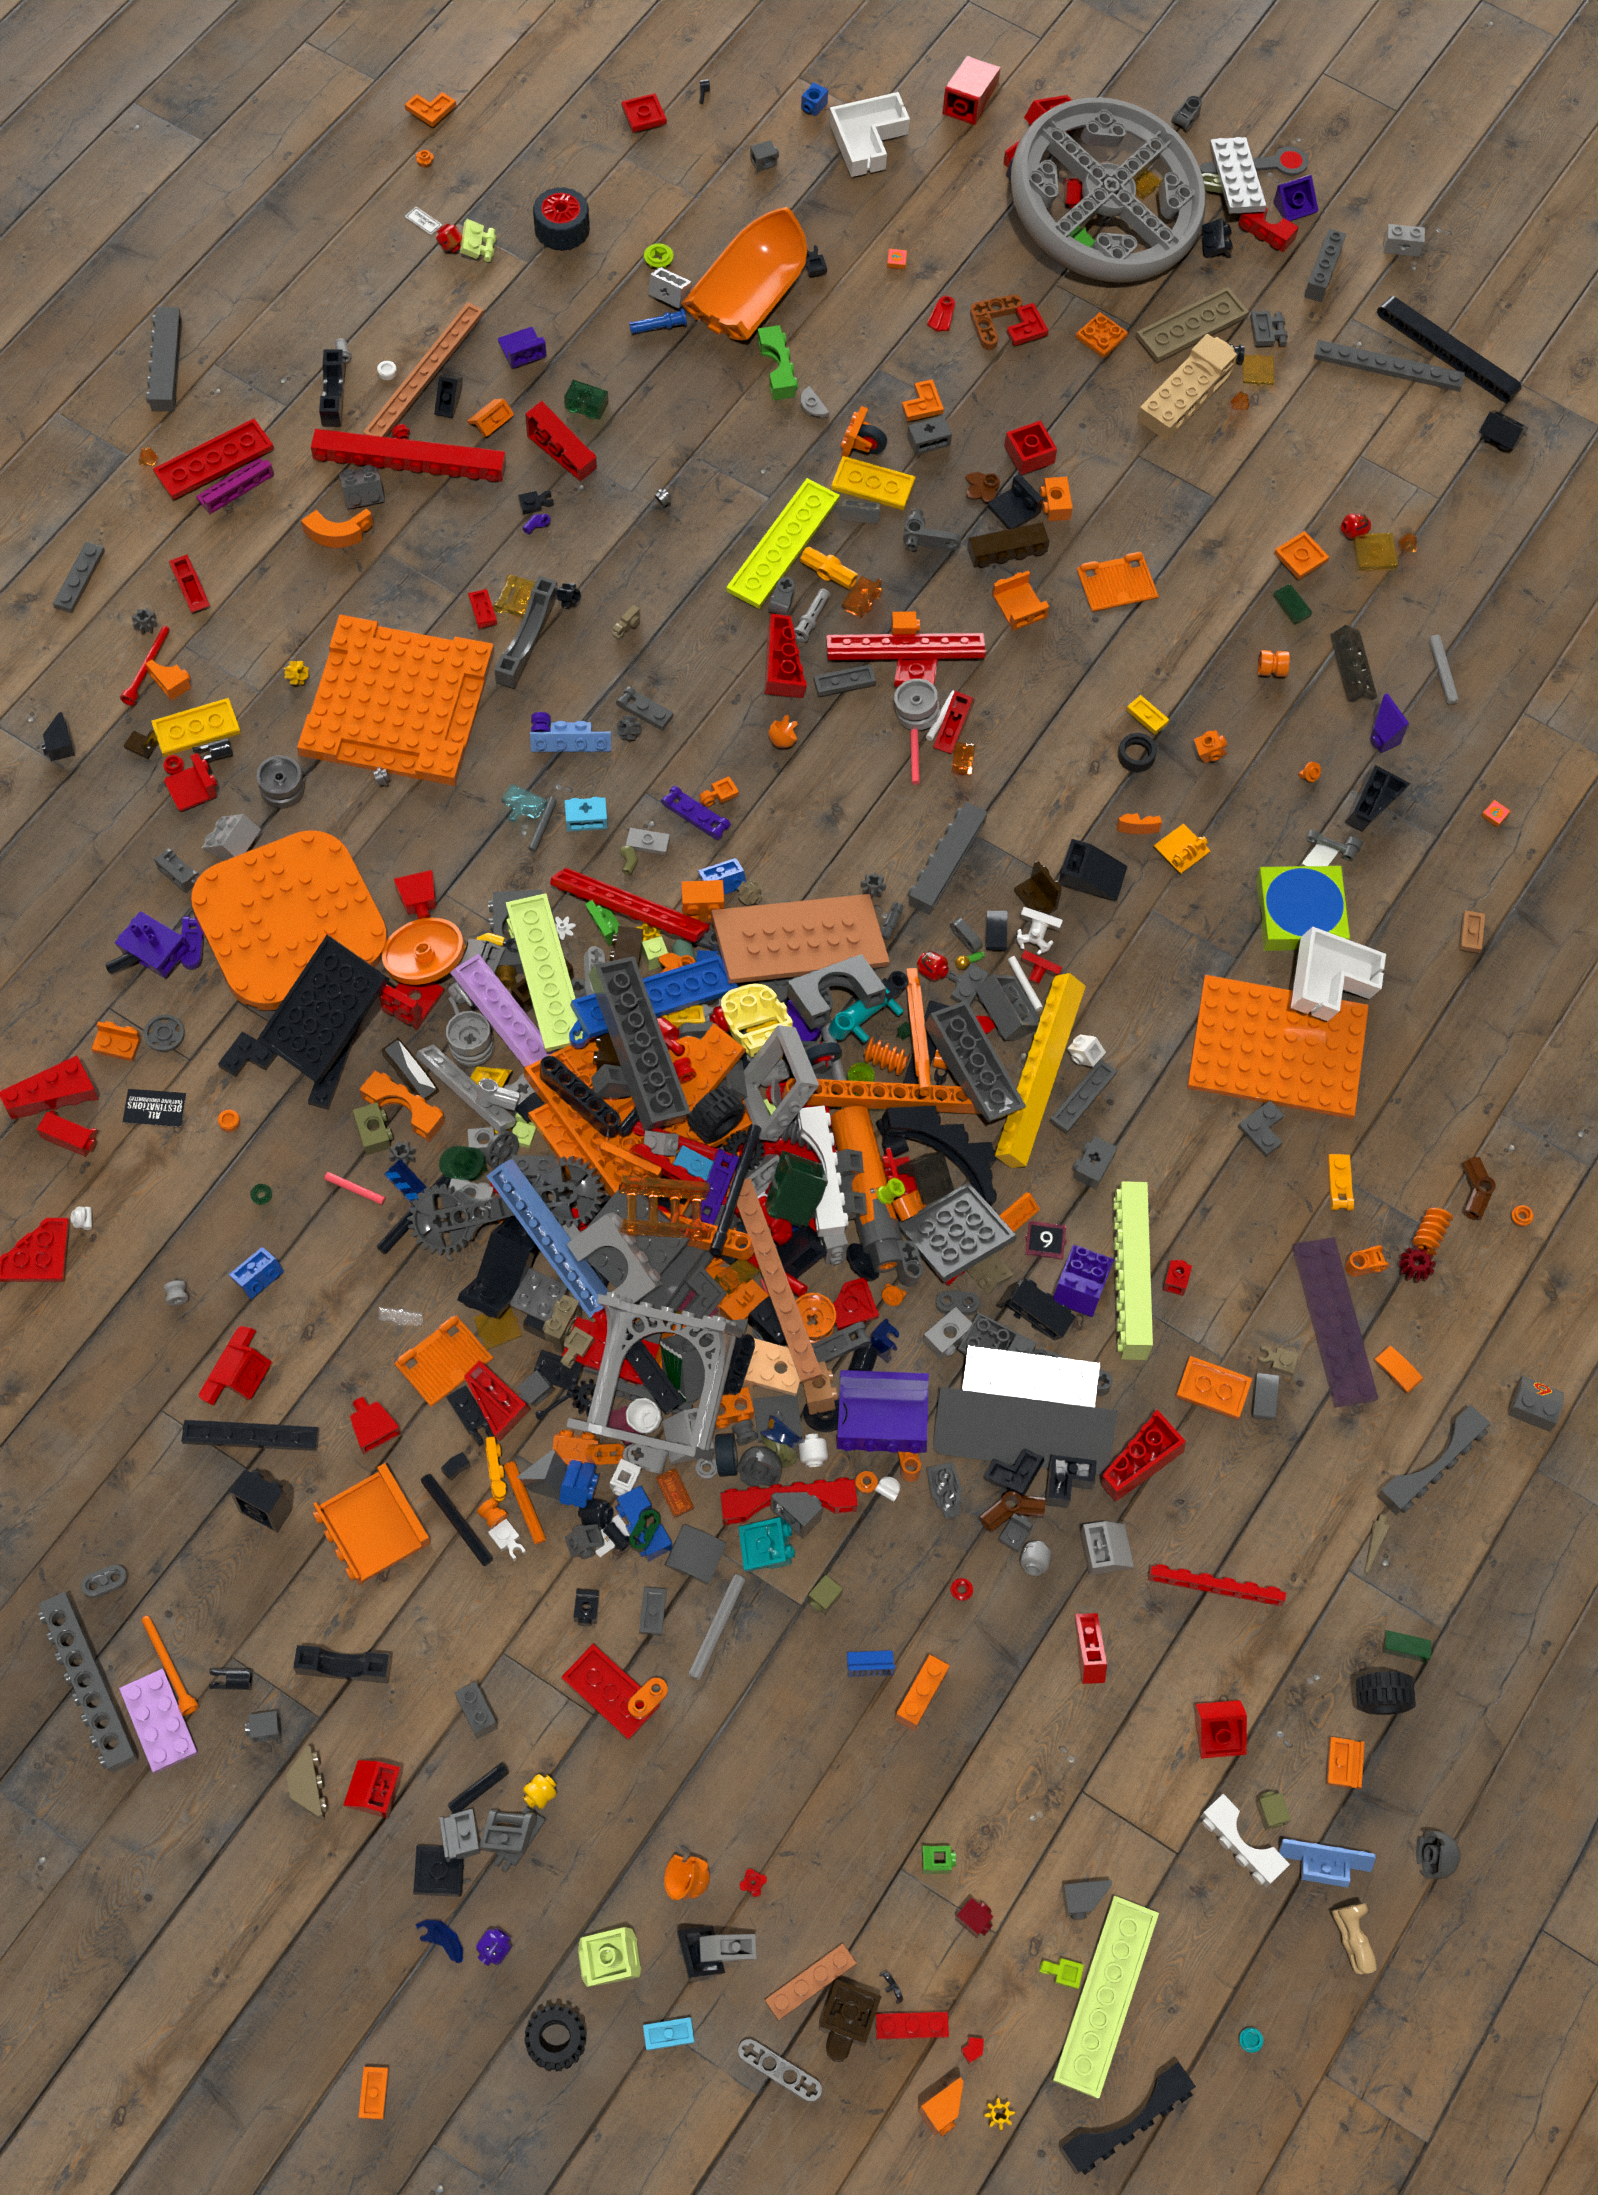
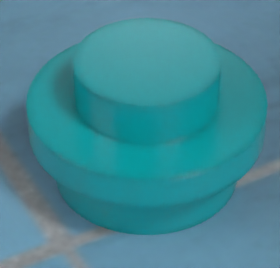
M1247 2028L1241 2032L1239 2044L1244 2051L1255 2053L1263 2046V2036L1257 2029Z

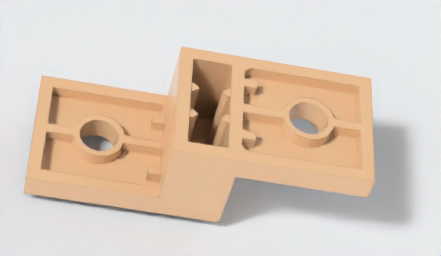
M754 1338L755 1349L742 1388L748 1387L749 1392L753 1393L756 1385L796 1396L800 1379L788 1347ZM783 1364L787 1367V1371L779 1374L775 1371V1366Z

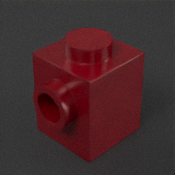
M971 1897L957 1914L955 1920L977 1939L980 1934L985 1936L992 1928L993 1924L990 1922L994 1916L990 1914L992 1910L983 1902L979 1904Z

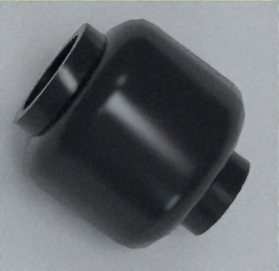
M593 1498L587 1501L584 1508L579 1507L578 1516L585 1526L598 1524L599 1530H602L612 1522L613 1509L607 1501Z

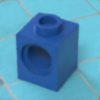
M813 82L801 97V109L817 116L828 103V89Z

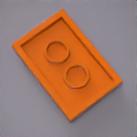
M1190 1356L1176 1398L1239 1420L1253 1378Z

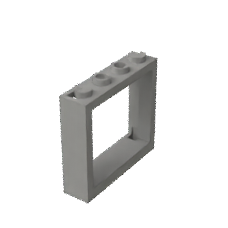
M777 1025L744 1070L748 1097L743 1100L752 1123L760 1126L762 1129L759 1139L777 1141L819 1086L795 1027ZM785 1053L796 1083L769 1117L758 1087Z

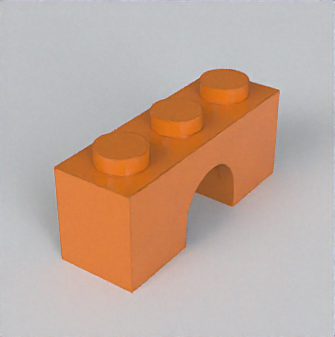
M929 1654L896 1713L895 1720L913 1731L917 1729L930 1701L948 1673L950 1665Z

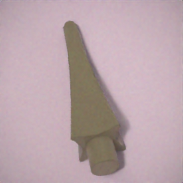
M1380 1514L1378 1521L1375 1520V1523H1373L1370 1549L1365 1567L1366 1574L1370 1573L1376 1554L1391 1526L1387 1525L1389 1517Z

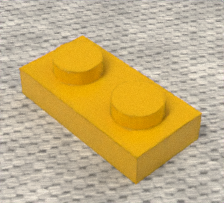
M1141 695L1127 706L1126 711L1154 735L1169 724V719Z

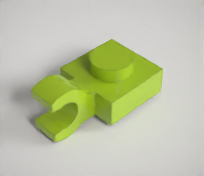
M1061 1958L1058 1965L1048 1961L1041 1962L1039 1972L1056 1976L1055 1984L1078 1990L1084 1965Z

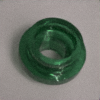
M904 1022L896 1029L898 1031L896 1036L902 1040L911 1035L910 1023Z
M257 1184L250 1192L251 1199L258 1205H264L271 1200L272 1190L266 1184ZM260 1193H265L264 1197H258Z

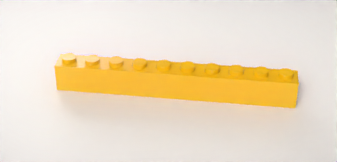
M1071 973L1057 975L1052 981V986L1017 1087V1091L1026 1107L1008 1115L997 1146L995 1157L1010 1168L1027 1166L1086 987Z

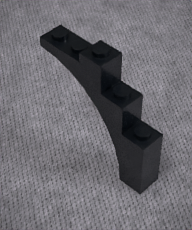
M936 1106L889 1107L882 1115L885 1136L917 1140L940 1151L961 1169L974 1189L990 1206L995 1203L997 1193L993 1189V1173L990 1168L996 1162L997 1157H995L996 1151L993 1149L992 1142L968 1143L969 1135L965 1131L964 1124L940 1125L941 1117L937 1113Z

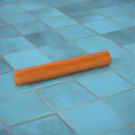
M514 1461L506 1463L504 1465L505 1472L534 1544H541L546 1541L545 1535L526 1488L517 1477L520 1475Z

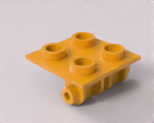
M1184 823L1154 845L1158 852L1180 874L1211 852L1206 847L1207 839L1205 837L1197 838Z

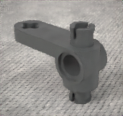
M916 508L911 510V515L906 518L903 535L907 550H910L911 546H913L912 551L917 550L918 546L946 550H957L960 548L962 540L960 535L953 532L924 529L925 519L922 517L923 511L918 509V513H916Z

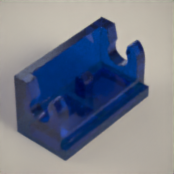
M887 1318L872 1333L870 1345L877 1348L879 1351L878 1356L886 1363H889L892 1359V1350L897 1351L896 1344L889 1339L890 1333L899 1338V1332L889 1323Z

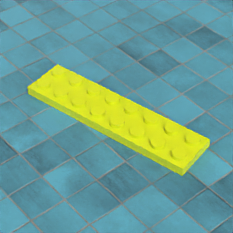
M807 478L728 584L726 592L760 609L777 586L779 579L786 574L840 500V495Z

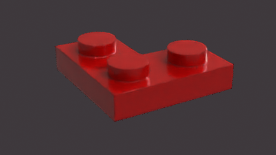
M1034 303L1016 308V314L1021 323L1007 327V334L1014 346L1048 335L1049 330Z

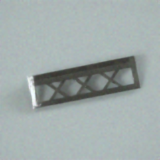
M1344 625L1330 635L1347 699L1350 702H1354L1365 696L1374 700L1377 698V693L1360 631Z

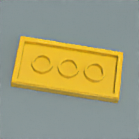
M843 456L832 482L831 490L904 510L916 477Z
M229 698L151 721L163 757L192 749V747L241 734Z

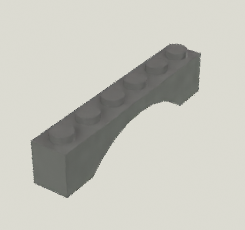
M538 576L531 591L520 627L509 647L501 654L494 669L496 683L515 688L556 601L557 581Z
M1470 1405L1452 1423L1449 1443L1440 1460L1420 1472L1395 1476L1380 1491L1377 1497L1395 1515L1401 1511L1406 1513L1414 1505L1412 1500L1416 1496L1421 1498L1429 1490L1427 1486L1431 1482L1436 1484L1444 1476L1442 1471L1446 1467L1450 1470L1459 1461L1457 1457L1461 1453L1465 1456L1474 1447L1471 1443L1475 1439L1480 1441L1488 1433L1486 1428L1490 1422Z

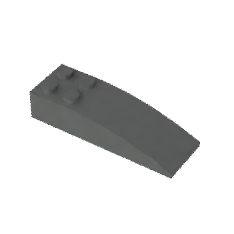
M967 1000L929 1015L924 1026L954 1078L988 1122L1026 1107Z

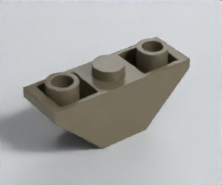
M307 1746L286 1774L289 1795L294 1804L315 1818L324 1820L323 1812H327L325 1797L321 1798L320 1789L324 1788L321 1774L317 1775L316 1766H320L317 1752H313L311 1746Z

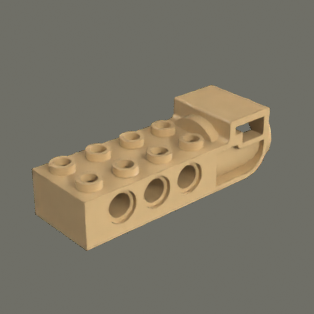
M1206 334L1192 348L1189 358L1142 404L1139 410L1138 421L1168 441L1229 378L1237 358L1234 348L1218 337L1213 338Z

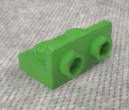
M593 900L585 904L588 914L609 946L612 944L613 934L618 933L620 924L610 908L603 905L596 906Z

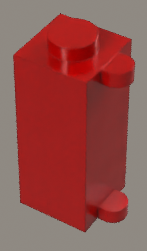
M53 1110L46 1112L36 1129L40 1138L84 1157L88 1155L89 1151H93L96 1145L95 1136L98 1132L97 1129L92 1128L90 1130L61 1118Z

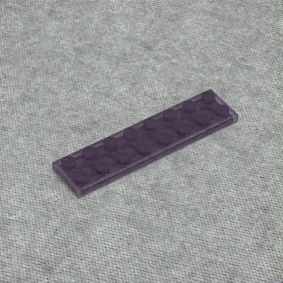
M1335 1237L1293 1244L1292 1249L1334 1408L1377 1401L1378 1394Z

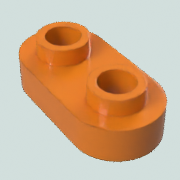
M661 1678L650 1679L629 1700L628 1710L630 1715L636 1719L646 1718L666 1698L668 1694L666 1682ZM659 1686L660 1691L655 1693L652 1691V1687ZM642 1702L644 1707L637 1709L635 1707L636 1703Z

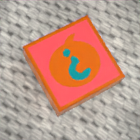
M889 249L887 268L905 269L907 250Z
M1494 800L1483 812L1482 817L1498 828L1511 811Z

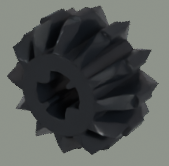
M589 1379V1384L582 1380L580 1382L581 1387L574 1386L575 1393L571 1394V1399L574 1400L572 1403L573 1408H578L580 1415L586 1411L587 1417L589 1416L592 1400L589 1401V1398L586 1400V1396L591 1395L592 1398L594 1395L596 1384H593V1379Z

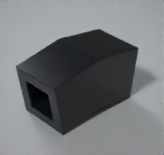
M461 1452L451 1457L441 1467V1471L453 1481L459 1473L470 1468V1464L465 1454Z

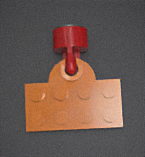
M658 1018L657 1021L672 1062L688 1057L692 1062L691 1067L696 1071L697 1075L692 1080L680 1083L691 1112L694 1106L706 1094L718 1087L747 1049L714 1023L701 1040L693 1036H685L678 1039L679 1029L666 1018Z

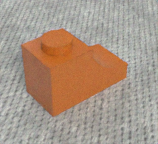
M153 660L145 663L150 677L171 701L191 689L189 674L185 669L181 670L177 664L173 667H165Z

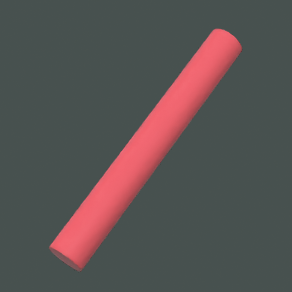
M911 729L912 784L918 785L920 783L918 730Z
M327 1172L324 1180L383 1205L386 1197L330 1172Z

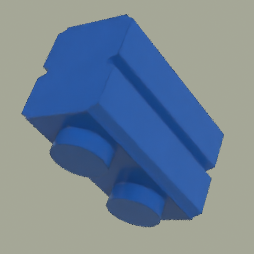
M575 1460L569 1462L561 1485L559 1499L561 1504H573L574 1506L584 1508L587 1501L593 1499L594 1490L599 1479V1474H595V1464L586 1462L582 1464V1462Z

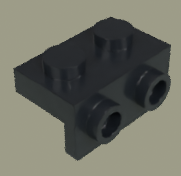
M1223 218L1203 224V247L1206 258L1223 252L1227 258L1231 257L1233 244L1230 239L1232 234L1230 225L1226 224Z

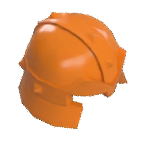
M674 1855L665 1870L664 1885L667 1895L672 1900L694 1899L702 1895L707 1890L710 1882L708 1863L700 1858L691 1856L686 1862H682L683 1857Z

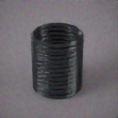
M872 1345L856 1349L848 1370L873 1371L879 1353L878 1349Z

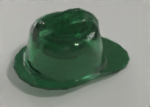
M452 1146L441 1155L439 1160L440 1171L448 1178L473 1181L488 1171L485 1167L483 1153L480 1149L474 1147Z

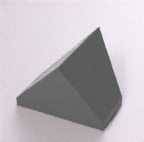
M553 1449L517 1477L530 1491L559 1500L561 1485L566 1474V1463Z

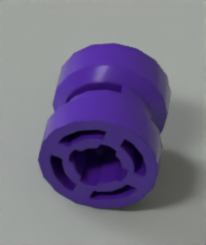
M545 712L532 714L531 724L533 726L531 727V732H550L551 716Z

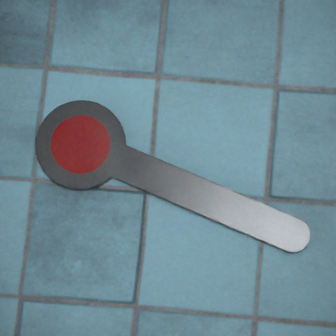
M1283 147L1276 152L1275 156L1252 158L1256 171L1277 169L1279 172L1289 176L1303 173L1308 166L1306 153L1296 147ZM1215 162L1201 164L1200 170L1202 174H1218Z

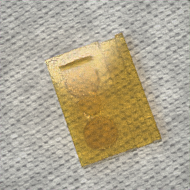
M1146 169L1134 180L1136 195L1144 200L1159 187L1162 180Z

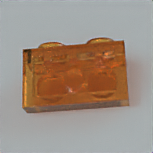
M860 576L843 601L841 608L862 618L866 612L869 613L872 609L875 598L878 599L883 591V588H881L882 580L878 578L876 582Z

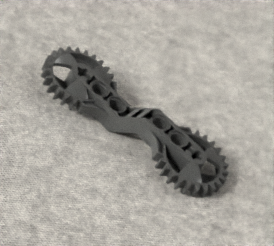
M563 1156L560 1158V1162L557 1159L553 1160L552 1165L548 1164L545 1166L547 1171H540L535 1182L532 1184L554 1217L558 1218L559 1224L562 1225L566 1221L567 1227L572 1226L573 1222L575 1226L581 1225V1221L585 1224L589 1222L588 1217L590 1219L596 1217L594 1212L601 1210L597 1204L604 1203L600 1196L606 1194L605 1191L600 1190V1187L604 1186L605 1183L598 1182L602 1175L595 1176L594 1172L597 1168L589 1169L590 1162L582 1164L581 1157L576 1162L574 1156H570L568 1160ZM567 1165L569 1169L570 1180H563L562 1166ZM586 1174L589 1175L582 1183L579 1182ZM443 1184L440 1188L434 1185L431 1189L429 1187L424 1189V1193H418V1199L412 1200L415 1207L408 1209L413 1215L407 1217V1219L413 1221V1224L409 1225L408 1228H414L415 1231L411 1236L419 1237L416 1243L423 1242V1250L431 1247L430 1253H434L438 1249L439 1255L444 1254L445 1251L449 1255L453 1253V1250L457 1252L461 1250V1246H467V1241L473 1240L477 1230L484 1223L510 1217L514 1214L500 1195L487 1199H477L469 1196L462 1189L454 1192V1186L447 1189L446 1184ZM567 1189L573 1190V1194L566 1193L562 1195V1192ZM547 1190L553 1193V1201L547 1198ZM434 1194L440 1195L444 1206L437 1211L435 1210ZM576 1200L579 1217H573L569 1206L570 1203ZM480 1206L485 1209V1211H486V1215H485V1216H482V1215L480 1214V1212H479ZM460 1211H463V1212L465 1213V1215H466V1219H465V1220H462V1219L460 1218V1216H459V1212H460ZM450 1216V1220L446 1222L440 1221V1218H447ZM432 1228L433 1230L427 1236H425L424 1234H426ZM449 1230L451 1245H445L441 1232Z

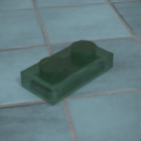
M1291 584L1274 592V598L1294 624L1311 617V609Z

